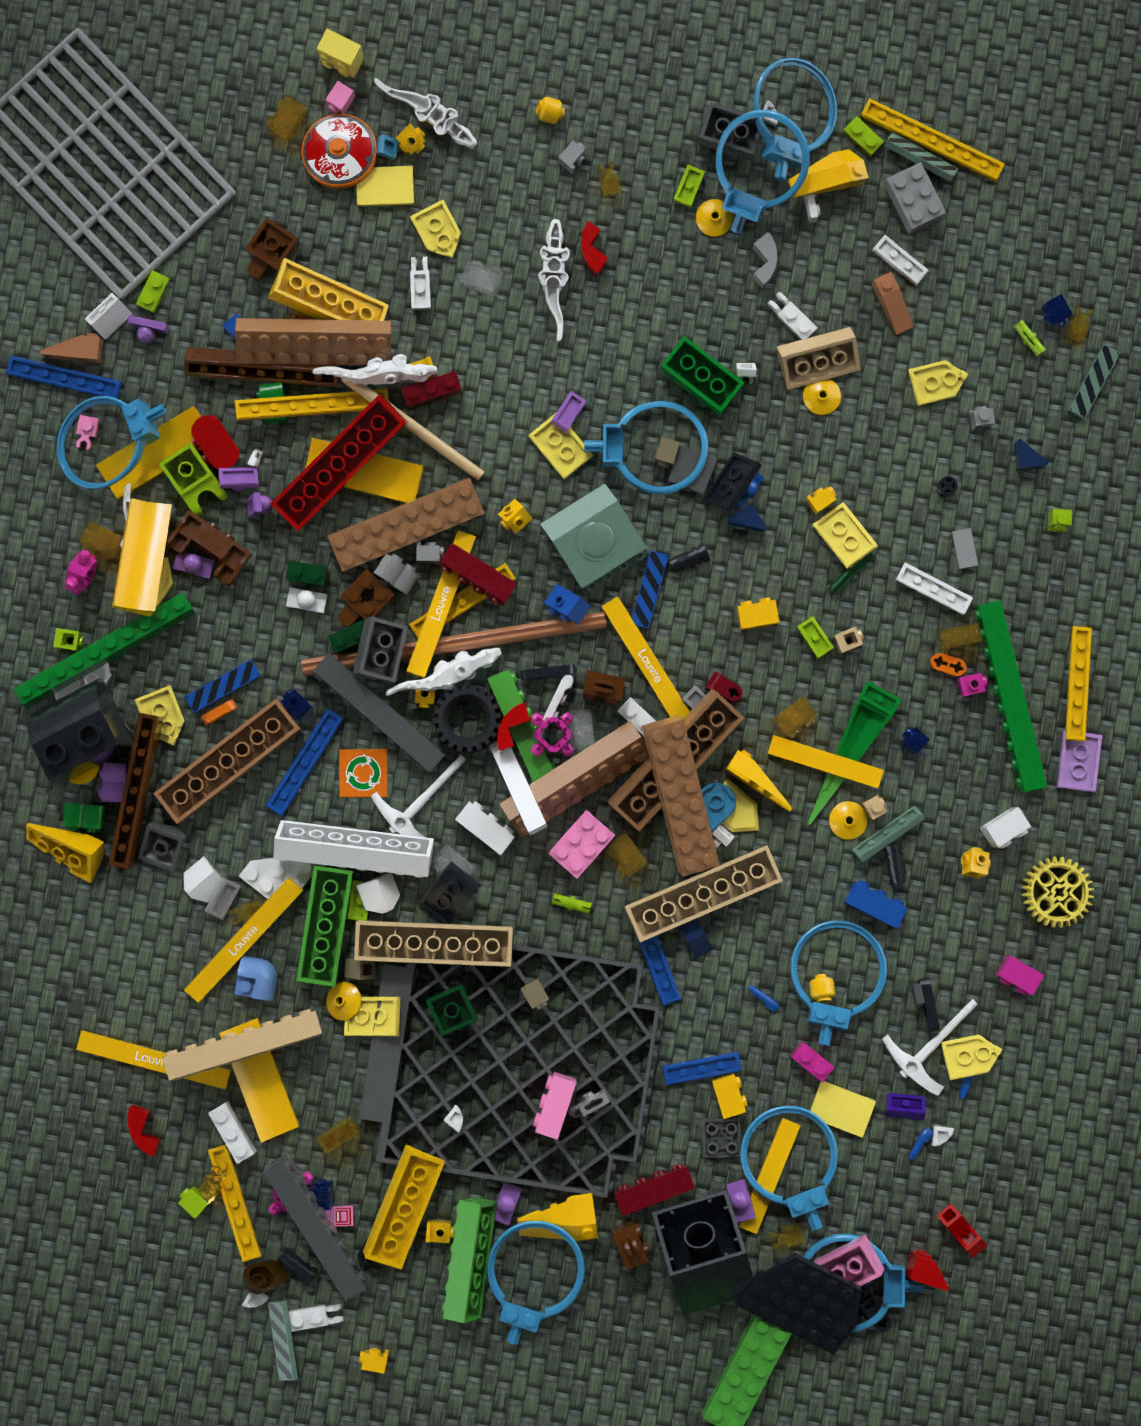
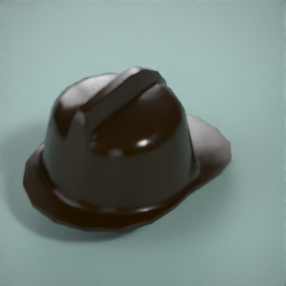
M266 1260L249 1265L243 1272L244 1289L249 1290L253 1294L260 1295L268 1290L278 1288L285 1283L288 1275L287 1271L282 1268V1264L275 1260Z

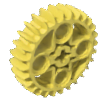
M1052 857V862H1050L1049 858H1045V864L1042 861L1038 862L1039 868L1032 866L1034 873L1027 872L1030 879H1023V881L1028 883L1027 886H1022L1023 889L1027 890V893L1021 894L1027 897L1023 904H1029L1030 906L1026 910L1034 911L1031 917L1038 915L1037 922H1041L1044 919L1045 926L1049 922H1051V927L1054 928L1056 923H1058L1059 928H1063V922H1065L1066 926H1071L1070 920L1073 923H1078L1076 917L1083 919L1084 917L1081 912H1089L1085 906H1092L1088 902V899L1094 898V896L1089 895V892L1094 891V888H1088L1092 881H1086L1089 874H1082L1085 869L1084 867L1077 869L1078 862L1071 865L1072 859H1067L1066 863H1064V857H1060L1059 862L1057 857ZM1063 868L1067 871L1057 878L1049 869ZM1043 873L1048 875L1046 883H1042L1040 880V876ZM1071 873L1076 878L1073 884H1070L1067 880ZM1035 883L1043 890V893L1036 899L1034 898ZM1079 885H1081L1082 890L1080 901L1072 893ZM1055 889H1061L1059 891V893L1061 894L1060 896L1055 895ZM1043 900L1048 903V908L1045 911L1040 908V902ZM1073 901L1075 909L1070 912L1067 909V904ZM1058 906L1066 915L1055 917L1048 914Z

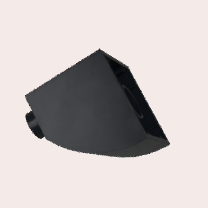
M98 678L32 712L27 719L31 746L48 780L70 781L133 748L134 741L103 678Z
M727 1190L652 1212L682 1315L735 1300L754 1280Z

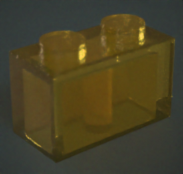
M286 95L284 99L278 102L277 111L274 116L271 115L269 117L267 129L270 134L289 144L308 111L306 106Z
M89 521L79 542L84 544V549L92 553L94 550L101 552V557L111 561L112 558L116 560L119 558L122 550L120 543L123 536Z
M978 622L937 632L941 651L972 645L982 641Z
M804 696L774 717L772 721L785 738L787 736L793 738L800 733L799 728L805 724L808 727L816 721L814 717L818 714Z
M626 832L607 845V854L612 860L616 858L620 865L617 867L623 876L627 874L630 877L648 864Z
M349 1115L319 1134L316 1139L325 1154H328L358 1135L361 1129L353 1116Z

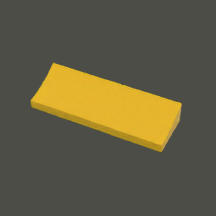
M286 258L282 260L277 277L268 296L269 299L316 320L384 321L389 306Z
M195 406L159 426L158 431L161 438L150 444H145L143 455L136 467L123 479L109 486L118 500L124 497V489L127 484L131 485L130 493L165 473L159 463L192 442V426L201 417ZM136 441L96 464L106 482L117 477L128 466L135 451Z
M312 438L306 467L331 442ZM376 454L344 488L407 503L417 498L424 467Z
M133 498L130 500L112 604L113 608L145 616H151L155 612L172 504L146 502Z
M256 1018L219 1034L221 1039H223L225 1034L235 1032V1035L242 1033V1029L254 1026V1029L261 1028L259 1019ZM271 1051L231 1063L261 1143L299 1127Z
M407 1144L405 1145L363 1249L366 1259L402 1269L445 1161L443 1159L422 1152Z

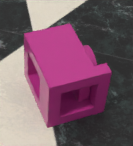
M981 673L956 679L961 698L985 692V687H988L986 676H982ZM972 681L977 682L976 688L971 686Z

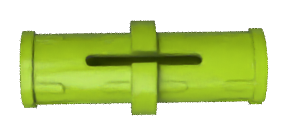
M1023 320L1013 327L1022 337L1023 343L1030 347L1036 357L1046 351V348L1036 338L1037 334L1035 332L1032 333Z
M554 893L551 905L568 908V911L575 910L589 915L590 909L588 908H591V902L575 899L574 896L567 897Z

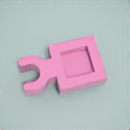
M80 415L76 434L81 435V438L77 440V448L81 449V444L87 442L86 449H92L90 439L91 437H97L100 423L99 418Z

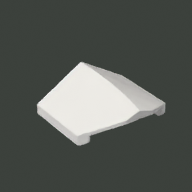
M203 856L184 872V890L192 899L209 903L222 877Z
M386 872L356 885L363 907L368 911L386 913L394 908L400 896L392 873Z

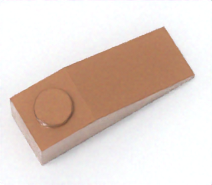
M892 272L875 279L871 286L896 336L913 328L914 326L905 301Z
M87 333V336L80 335L41 350L40 354L44 358L101 363L103 340L97 334Z

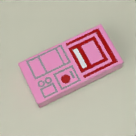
M353 1205L319 1206L324 1208L327 1214L326 1218L335 1227L354 1226Z

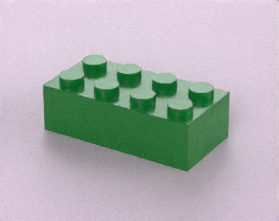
M686 336L681 339L660 367V371L719 417L745 383Z

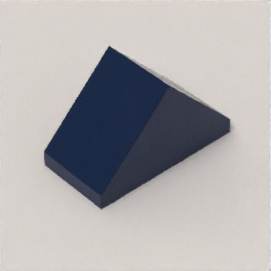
M1020 438L1014 443L1016 471L1042 469L1048 465L1049 462Z
M752 503L727 520L728 525L764 532L766 529L765 523Z
M697 918L679 925L695 958L713 950Z

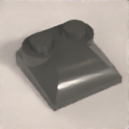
M149 823L138 859L174 872L182 847L186 842L185 834L176 828L162 823Z

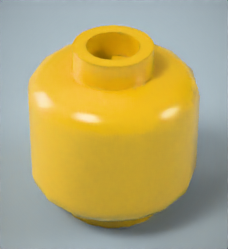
M544 97L538 101L536 115H538L540 121L556 124L559 119H563L565 109L562 108L560 100Z
M826 974L815 975V979L809 982L810 996L817 1003H829L835 997L834 981L832 978L826 977Z

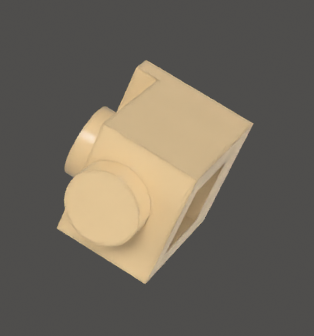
M853 627L834 635L833 640L839 654L863 645L864 637L861 630ZM846 637L852 639L851 644L846 643Z
M878 794L861 803L870 820H874L887 813L886 803Z

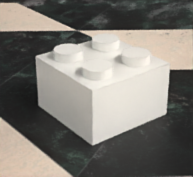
M1012 807L979 829L991 847L1003 849L1012 843L1011 839L1020 838L1027 834V829L1031 825L1019 807Z

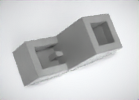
M769 232L756 241L752 248L765 263L753 274V279L762 289L772 278L777 263L776 245Z

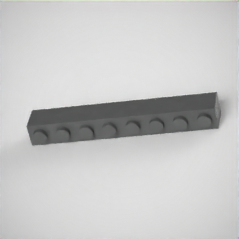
M330 652L313 670L316 673L314 676L321 683L324 681L328 683L330 691L337 696L339 694L343 696L346 705L350 708L355 707L360 711L358 715L365 721L369 719L374 723L372 727L380 734L384 732L389 736L387 740L395 747L398 744L403 749L402 753L409 759L413 757L417 761L416 765L424 772L426 770L431 772L445 756L446 753L359 677L353 675V672Z
M285 1154L267 1164L263 1171L264 1175L344 1300L346 1301L364 1291L368 1281L364 1271H360L356 1258L347 1251L345 1241L339 1238L335 1225L326 1218L327 1214L324 1208L319 1207L315 1194L309 1191L305 1178L296 1171L294 1161Z

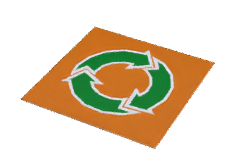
M339 749L340 797H371L376 791L380 797H387V749Z

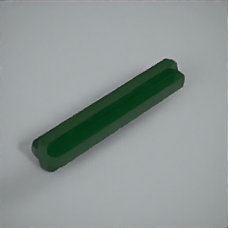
M872 552L848 570L845 569L828 587L829 591L837 595L873 558Z

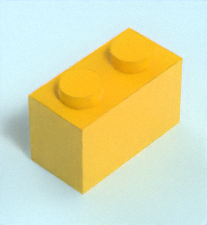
M763 598L759 599V603L752 604V601L741 602V606L736 608L740 631L779 624L776 600Z
M734 1073L711 1080L724 1119L746 1112L745 1107L748 1104L745 1095L741 1096L739 1088H742L739 1076L735 1077Z

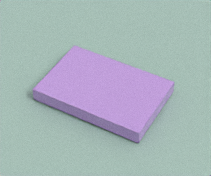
M1063 730L1057 788L1096 792L1102 735L1086 733L1085 742L1065 740V730Z

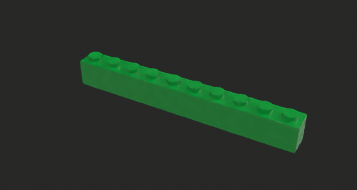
M182 592L157 606L151 616L142 615L13 689L22 705L28 709L83 678L85 675L104 666V664L113 661L195 614V611Z
M999 600L978 605L975 607L974 617L976 622H979L981 628L978 630L981 641H984L985 648H983L985 659L989 661L988 673L990 678L993 677L994 685H992L994 696L998 697L997 709L999 715L1003 717L1004 722L1001 723L1004 734L1007 733L1008 737L1006 746L1008 752H1011L1013 757L1011 766L1013 771H1016L1018 777L1015 779L1018 790L1021 789V793L1045 788L1047 783L1002 602Z

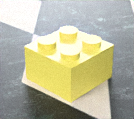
M326 29L317 46L321 64L329 69L332 67L337 69L345 77L351 76L354 78L364 60L361 45Z

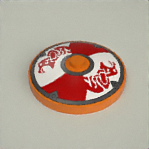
M333 114L320 119L311 126L302 143V159L308 173L315 181L329 188L343 189L360 183L371 173L377 160V143L373 132L361 119L348 114Z

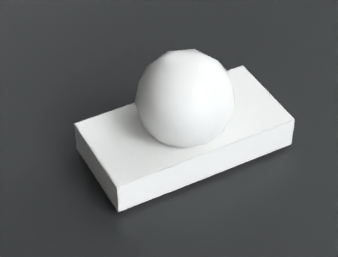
M290 587L286 606L325 613L328 595Z

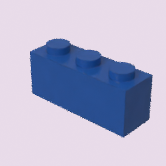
M862 880L859 883L854 881L844 902L898 929L908 909L903 906L905 902L895 897L893 900L887 898L886 892L880 889L874 891L869 888L870 884Z

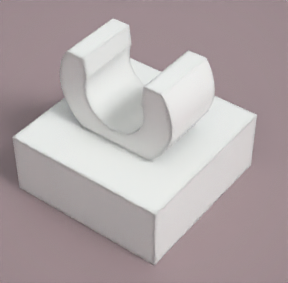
M736 363L737 377L741 380L744 377H749V383L752 384L753 377H756V364Z
M721 824L712 833L715 836L714 844L716 849L721 843L727 847L735 837Z

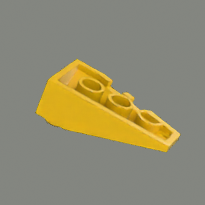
M850 149L829 154L809 167L803 185L793 198L861 185L869 178L864 160ZM800 173L788 180L790 188L795 184Z
M737 750L725 771L790 812L792 807L757 763L751 759L752 755L745 750L741 752Z
M31 823L26 825V839L44 853H51L56 858L55 861L70 868L69 872L89 883L93 881L104 857L103 841L88 834Z
M592 1193L574 1195L558 1205L557 1203L551 1204L550 1208L546 1210H537L517 1218L518 1224L526 1221H545L555 1224L568 1232L575 1241L598 1238ZM544 1228L519 1230L520 1236L565 1240L559 1234Z

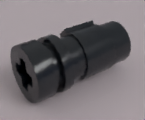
M704 543L698 545V548L693 547L692 550L669 559L674 573L684 571L696 564L701 565L702 562L711 561Z
M902 843L889 844L883 850L886 853L884 857L888 863L890 883L906 882L905 874H907L906 864L902 859L904 853L901 852L903 850Z
M287 1248L277 1260L283 1265V1269L290 1274L294 1273L297 1275V1279H302V1282L307 1286L319 1271L318 1268L315 1266L311 1267V1263H306L294 1252L292 1253Z

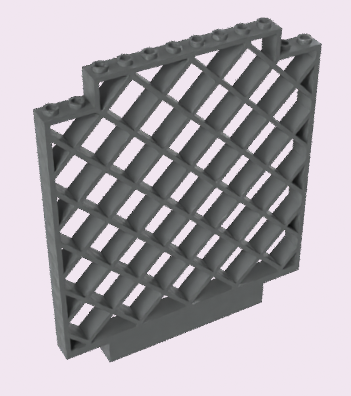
M512 944L513 950L529 953L516 962L512 959V966L505 969L489 982H487L476 965H470L484 985L469 996L470 1000L487 989L504 1013L481 1030L475 1022L471 1023L470 1025L476 1033L458 1047L452 1049L444 1036H441L439 1029L436 1027V1022L431 1020L416 998L437 982H440L445 990L450 989L443 978L460 965L455 964L446 972L440 974L433 963H426L436 976V979L416 994L411 995L416 963L408 962L407 967L385 963L379 997H400L399 1036H372L359 1119L382 1122L376 1161L398 1165L402 1152L394 1141L417 1125L433 1147L427 1154L434 1155L437 1153L440 1159L445 1161L441 1172L581 1194L592 1193L593 1196L607 1198V1194L612 1192L613 1181H610V1175L615 1173L616 1162H613V1159L636 1162L637 1157H641L642 1146H639V1140L644 1138L645 1132L642 1120L647 1118L648 1107H645V1101L650 1098L651 1088H648V1081L653 1079L654 1069H651V1061L656 1059L657 1050L653 1048L654 1042L659 1040L660 1030L656 1029L657 1022L661 1023L663 1011H659V1006L637 1003V999L641 1000L643 988H639L640 980L644 981L646 969H642L643 965ZM534 953L545 954L558 973L543 983V988H546L562 976L578 1000L556 1017H554L547 1006H544L543 1009L551 1020L527 1037L510 1014L527 1001L526 997L507 1009L491 985L513 969H515L525 985L530 983L518 965ZM552 956L576 960L564 969H561ZM582 960L593 962L606 979L583 997L565 974ZM599 963L622 966V968L609 977ZM629 968L637 969L633 1001L628 1004L612 981ZM609 984L623 1002L625 1008L601 1024L585 1000ZM378 1001L377 1009H380L382 1001ZM410 1001H412L429 1026L409 1041L404 1042ZM582 1004L598 1028L574 1044L558 1020ZM633 1007L654 1010L651 1032L647 1030L633 1011ZM379 1011L376 1013V1016H375V1019H376V1020H377ZM629 1011L645 1035L624 1051H621L605 1028ZM507 1016L523 1041L500 1057L483 1033ZM554 1024L571 1048L547 1064L531 1043V1040ZM432 1029L448 1051V1054L428 1069H425L409 1045ZM602 1031L618 1055L594 1072L578 1048ZM477 1037H480L496 1061L472 1077L456 1053ZM650 1039L643 1080L625 1056ZM527 1044L543 1068L522 1084H519L503 1061ZM404 1049L421 1074L399 1090H396L402 1051ZM572 1052H575L591 1075L575 1086L573 1094L594 1079L599 1087L605 1090L610 1103L589 1119L583 1116V1114L579 1117L583 1121L582 1124L561 1139L553 1138L556 1143L532 1160L516 1136L531 1126L536 1113L541 1112L523 1088L545 1072L553 1076L551 1068ZM452 1057L468 1081L445 1097L429 1073ZM622 1059L638 1082L614 1099L598 1076ZM499 1064L516 1088L492 1104L476 1080ZM424 1077L441 1101L418 1117L401 1093ZM472 1085L488 1109L466 1125L463 1122L459 1133L456 1131L438 1145L421 1121L442 1105L450 1112L453 1107L449 1100ZM642 1086L637 1127H634L618 1103ZM519 1092L535 1113V1116L512 1132L496 1108ZM395 1097H397L413 1122L394 1136L389 1137ZM571 1098L570 1105L574 1107L576 1103ZM615 1107L631 1130L607 1147L591 1123ZM492 1112L508 1136L485 1152L469 1128ZM587 1127L603 1150L579 1167L563 1144ZM462 1133H465L481 1155L465 1168L453 1166L441 1150ZM635 1135L632 1155L611 1152ZM512 1140L528 1163L513 1175L501 1174L489 1156ZM387 1145L390 1146L397 1157L386 1156ZM557 1148L561 1149L575 1169L573 1173L559 1183L548 1181L536 1165ZM607 1155L609 1158L604 1190L595 1189L584 1174V1171ZM484 1160L492 1172L474 1170L472 1168ZM532 1168L540 1180L519 1176ZM577 1176H580L587 1187L569 1185L568 1183Z

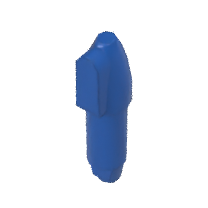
M754 986L748 987L754 996L764 1002L767 1008L773 1012L779 1009L778 1003L770 996H767Z
M974 1076L964 1078L959 1091L960 1099L963 1100L967 1095Z
M925 1128L918 1136V1140L910 1152V1160H914L924 1143H928L933 1134L930 1128Z

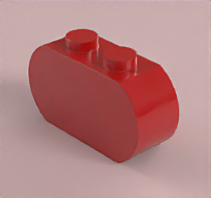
M204 415L194 422L191 429V435L193 436L191 441L196 449L201 448L204 452L202 457L207 465L212 464L217 469L232 467L238 460L239 448L218 417Z

